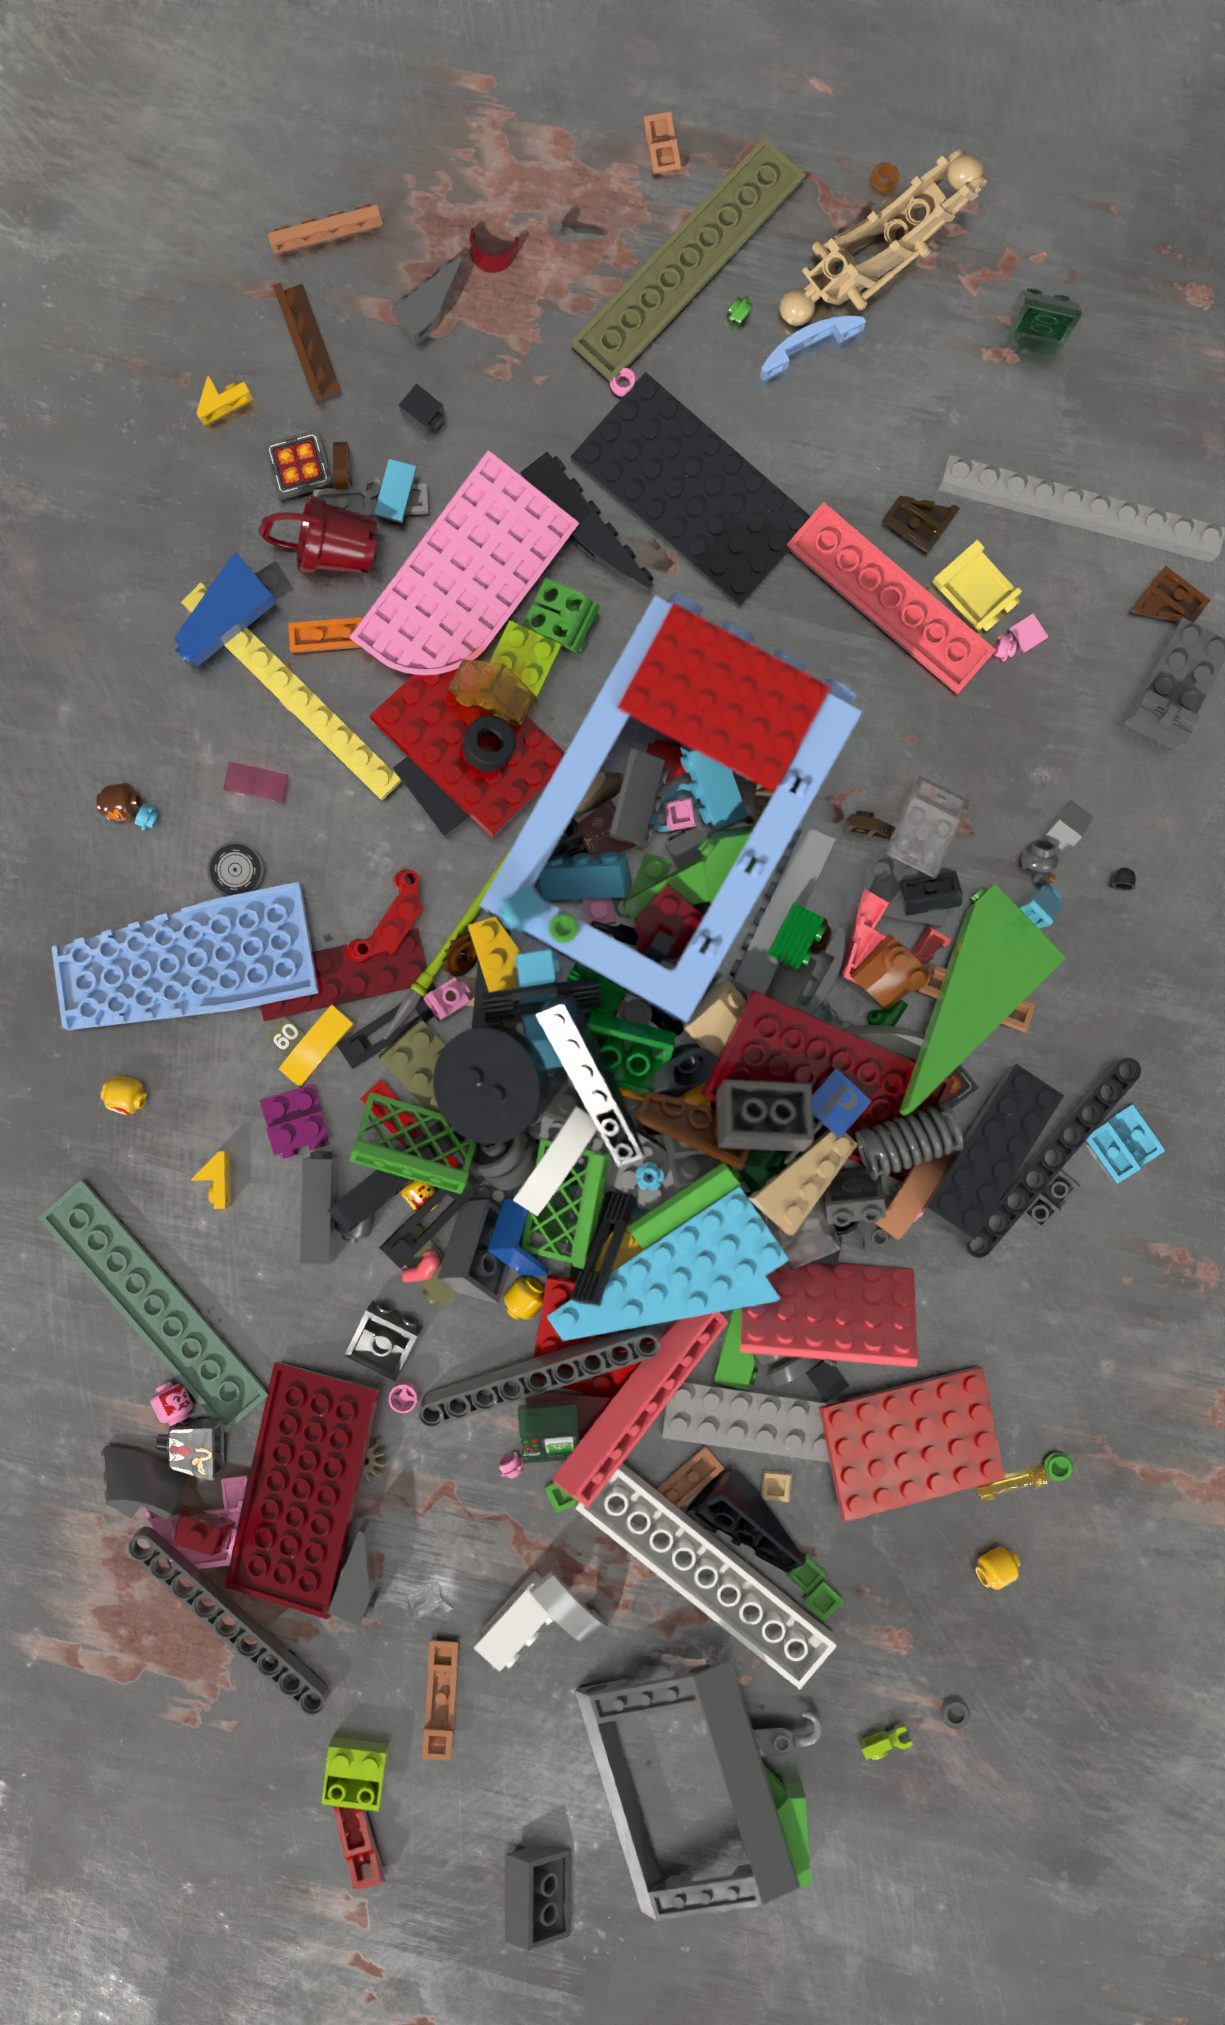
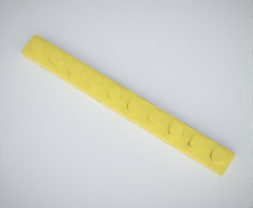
M200 582L181 603L192 613L208 589ZM247 627L224 645L382 801L402 781Z

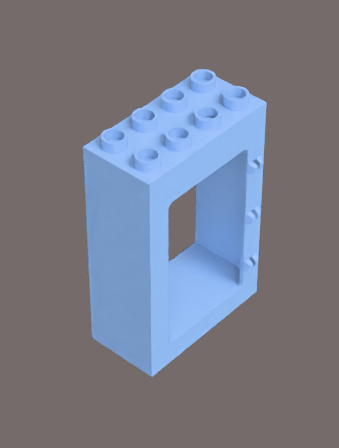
M673 592L669 601L666 602L655 595L481 902L480 906L487 914L496 917L506 924L498 910L503 908L499 901L527 887L533 886L629 717V715L618 710L617 706L673 602L701 616L703 608L690 598ZM724 621L721 626L722 629L750 644L755 639L748 631L731 622ZM775 650L773 656L804 672L806 666L795 657L780 650ZM825 680L824 683L831 686L803 738L794 760L675 970L669 971L578 919H576L579 926L578 934L572 941L568 943L555 941L549 933V923L555 915L566 912L543 899L541 900L549 910V913L522 930L521 933L574 963L578 962L627 989L629 994L646 1001L649 1005L679 1020L681 1023H687L860 717L862 711L852 706L857 697L856 693L835 680ZM798 776L803 780L796 794H793L789 789L792 788ZM753 856L758 861L751 870V874L744 872V869L748 866ZM708 936L713 941H711L704 955L699 952V949H701Z

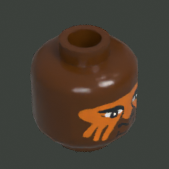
M120 783L104 786L101 793L97 795L96 804L100 815H104L107 820L112 822L133 819L138 812V808L142 806V799L140 793L135 791L132 785Z

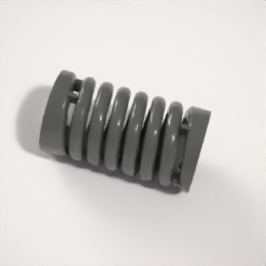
M946 1101L937 1103L935 1107H926L923 1111H914L913 1115L909 1113L903 1116V1118H894L892 1122H883L882 1126L877 1124L872 1129L866 1128L855 1133L860 1157L868 1175L873 1181L877 1180L880 1174L885 1177L889 1176L891 1169L897 1173L902 1170V1166L904 1169L911 1168L912 1162L914 1165H920L922 1158L924 1161L929 1162L933 1159V1156L940 1158L943 1156V1153L949 1155L952 1151L963 1150V1139L959 1124L953 1110ZM948 1121H949V1123H950V1125H951V1127H952V1129H953L954 1136H953V1134H952V1132H951V1130H950Z

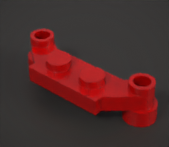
M403 869L394 875L393 886L399 892L368 938L355 939L347 944L346 955L351 961L361 962L375 954L387 952L391 955L395 952L424 909L419 901V877L415 871ZM405 876L410 878V884L405 881ZM358 945H361L363 947V954H360L358 952Z

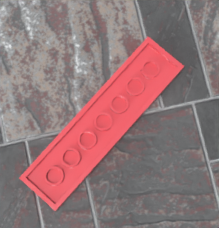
M823 502L787 543L786 546L795 556L957 695L996 651L988 642L826 503Z

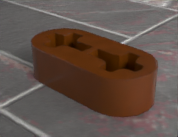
M348 441L333 442V480L335 490L350 489V451Z

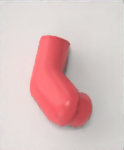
M425 1251L423 1253L424 1259L418 1267L402 1268L403 1282L430 1279L440 1265L437 1251Z

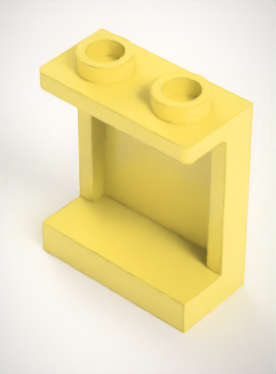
M978 540L940 572L931 583L976 633L982 628L986 632L999 621L996 616L1003 609L1007 613L1020 602L1017 597L1022 593V589L1020 587L1016 589L982 552L985 548Z

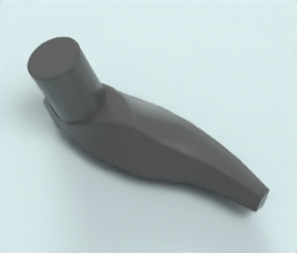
M554 221L551 224L552 232L549 234L555 239L566 242H579L591 238L603 239V233L597 230L577 225L562 226L559 221Z

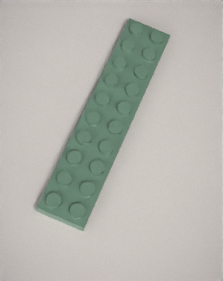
M84 1179L79 1180L37 1217L211 1418H224L225 1433L268 1396L266 1388Z

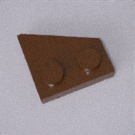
M1165 566L1130 611L1134 614L1175 622L1183 617L1194 623L1211 600L1169 567Z

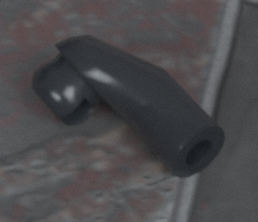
M650 1006L652 1010L651 1022L659 1029L676 1033V1036L682 1034L683 1024L679 1020H673L668 1014L654 1006Z

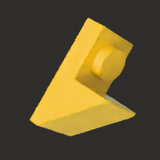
M207 376L197 415L205 426L254 399L245 382L240 384L238 382L232 383L224 389L223 393L219 394L212 380Z
M229 1150L218 1151L191 1179V1181L213 1180V1185L209 1186V1201L214 1203V1209L230 1207Z

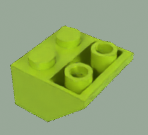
M332 1737L328 1746L321 1804L379 1811L389 1743Z

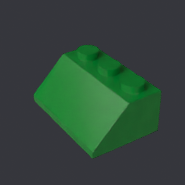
M591 1011L588 1025L604 1053L619 1088L645 1095L647 1091L656 1093L653 1087L654 1078L659 1069L670 1061L676 1033Z

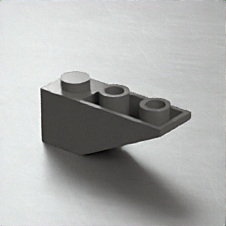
M457 257L454 261L452 259L446 261L439 268V272L435 276L423 279L418 284L415 292L410 296H402L395 303V307L392 309L394 317L415 344L439 326L464 269L460 257Z

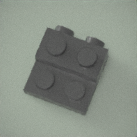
M667 1135L663 1137L676 1190L687 1188L724 1163Z
M865 1167L840 1169L824 1191L828 1224L846 1226L853 1221L865 1220L868 1223H874L880 1218H886L881 1174L877 1180L873 1181Z
M372 1301L365 1311L344 1356L396 1381L423 1326L418 1324L417 1318L413 1315L404 1314L401 1316L392 1311V1306L387 1302L378 1301L376 1303Z

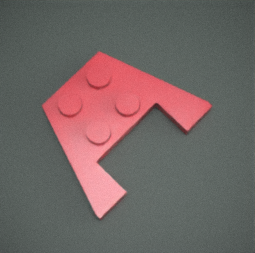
M867 889L862 894L840 971L843 977L857 985L859 984L850 976L887 937L875 930L874 927L889 903ZM928 925L913 950L905 948L922 964H927L934 958L933 954L941 946L945 948L952 939Z

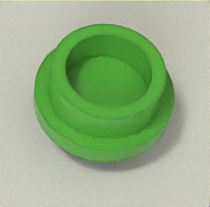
M745 295L742 299L737 296L727 309L731 313L728 317L729 320H735L740 323L753 306L748 301V296Z
M568 913L555 915L549 923V933L557 942L568 943L578 934V922Z
M1054 1452L1045 1459L1044 1471L1050 1479L1064 1481L1072 1474L1073 1463L1066 1454Z

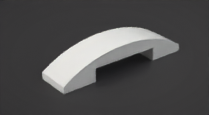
M578 1106L575 1107L559 1134L531 1175L528 1176L513 1201L538 1216L597 1130V1126L588 1112Z

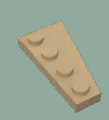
M828 1129L807 1147V1151L798 1158H794L787 1164V1168L777 1176L774 1175L766 1182V1186L759 1192H754L748 1199L787 1235H794L858 1144L846 1132L841 1138H838Z

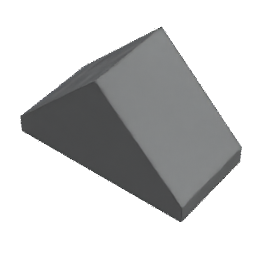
M1072 800L1069 801L1041 838V840L1055 845L1058 863L1083 837L1094 818Z

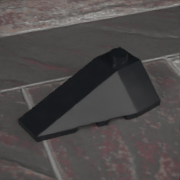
M733 1468L713 1478L686 1511L709 1531L716 1534L719 1530L732 1537L731 1543L740 1546V1544L749 1546L755 1550L757 1557L784 1572L805 1565L806 1559L755 1487Z

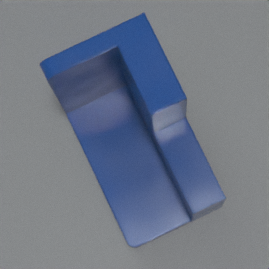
M514 1198L503 1199L487 1250L522 1277L547 1275L549 1269L537 1260L538 1255L526 1252L521 1248L522 1235L529 1210L513 1201Z

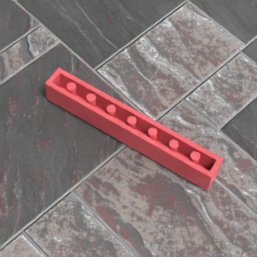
M716 1312L673 1320L661 1336L659 1353L653 1358L640 1363L617 1395L614 1396L608 1407L595 1421L582 1441L578 1443L566 1462L559 1468L552 1481L565 1493L586 1508H589L728 1324V1321L722 1314Z

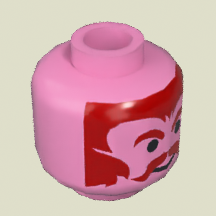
M169 1381L155 1388L157 1394L152 1396L150 1403L161 1423L168 1422L169 1426H172L190 1417L189 1411L192 1410L193 1403L184 1385L176 1384L173 1386L172 1382Z

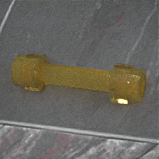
M1044 1467L1029 1470V1474L977 1486L980 1500L988 1501L996 1499V1494L1031 1485L1034 1488L1042 1487L1048 1484V1479Z

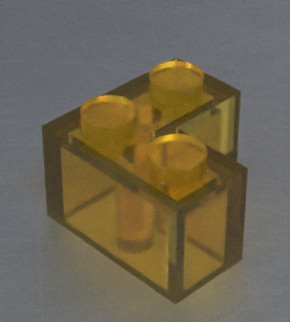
M462 659L448 687L460 704L467 707L472 705L482 706L488 709L493 716L504 719L508 724L521 725L536 696L505 664Z

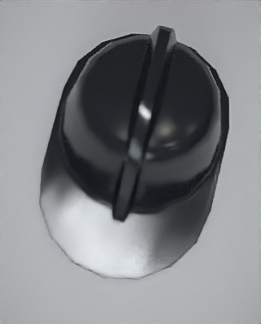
M683 1044L672 1051L670 1061L661 1067L655 1075L653 1082L654 1091L658 1094L675 1098L686 1094L707 1081L718 1061L717 1056L710 1050L702 1049L699 1045Z

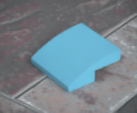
M1133 1102L1100 1124L1087 1138V1142L1117 1184L1139 1171L1143 1165L1166 1151L1162 1142Z

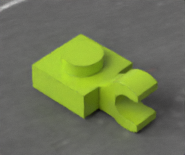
M899 1724L891 1731L886 1732L884 1730L860 1740L859 1743L866 1760L870 1758L877 1760L885 1757L888 1751L893 1749L892 1746H897L900 1749L910 1748L913 1745L910 1738L903 1741L898 1739L900 1733L907 1731L905 1724Z

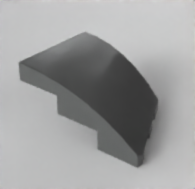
M105 1446L101 1456L105 1458L106 1469L103 1477L106 1484V1504L130 1518L143 1506L167 1520L172 1515L189 1474L173 1470L170 1467V1463L157 1457L131 1449Z

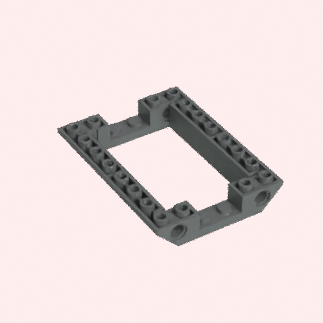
M732 1659L681 1668L671 1677L629 1685L628 1679L581 1687L575 1690L641 1912L659 1921L762 1906L800 1887ZM702 1705L750 1864L739 1865L731 1876L689 1882L687 1874L670 1876L667 1880L658 1881L661 1877L614 1721Z

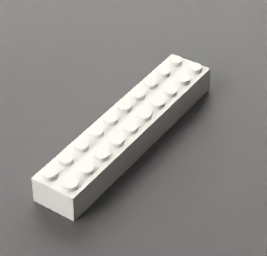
M623 1463L589 1508H586L576 1500L575 1509L797 1688L801 1689L837 1647L834 1633Z

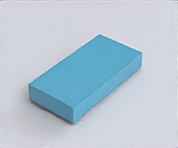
M391 459L388 460L374 512L375 516L403 523L417 466Z

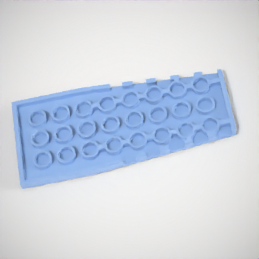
M300 882L216 898L182 908L177 913L170 915L167 913L154 916L155 919L142 923L137 921L128 924V927L115 931L109 929L101 932V935L85 939L82 937L75 939L73 943L60 947L57 945L52 946L62 1027L66 1030L232 1011L319 993Z

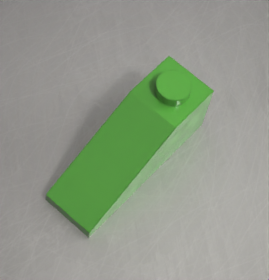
M741 1308L733 1309V1312L730 1313L713 1381L747 1391L749 1384L754 1385L758 1368H754L753 1353L740 1352Z

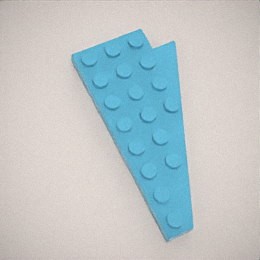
M739 1186L612 1271L600 1306L576 1303L571 1299L547 1315V1318L561 1339L565 1341L775 1302L780 1299V1296L766 1275L788 1261L789 1257Z

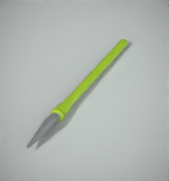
M511 850L507 851L427 969L418 977L416 983L411 985L412 990L403 999L384 1036L385 1040L416 1007L420 997L426 995V989H429L434 980L433 978L444 964L442 960L446 956L445 949L450 947V940H456L458 934L464 935L468 925L476 918L482 909L480 906L481 902Z

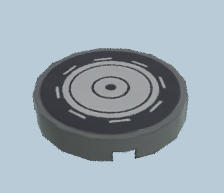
M238 841L228 842L216 848L210 856L207 865L208 879L213 888L223 896L255 891L263 882L264 861L258 851L250 845Z

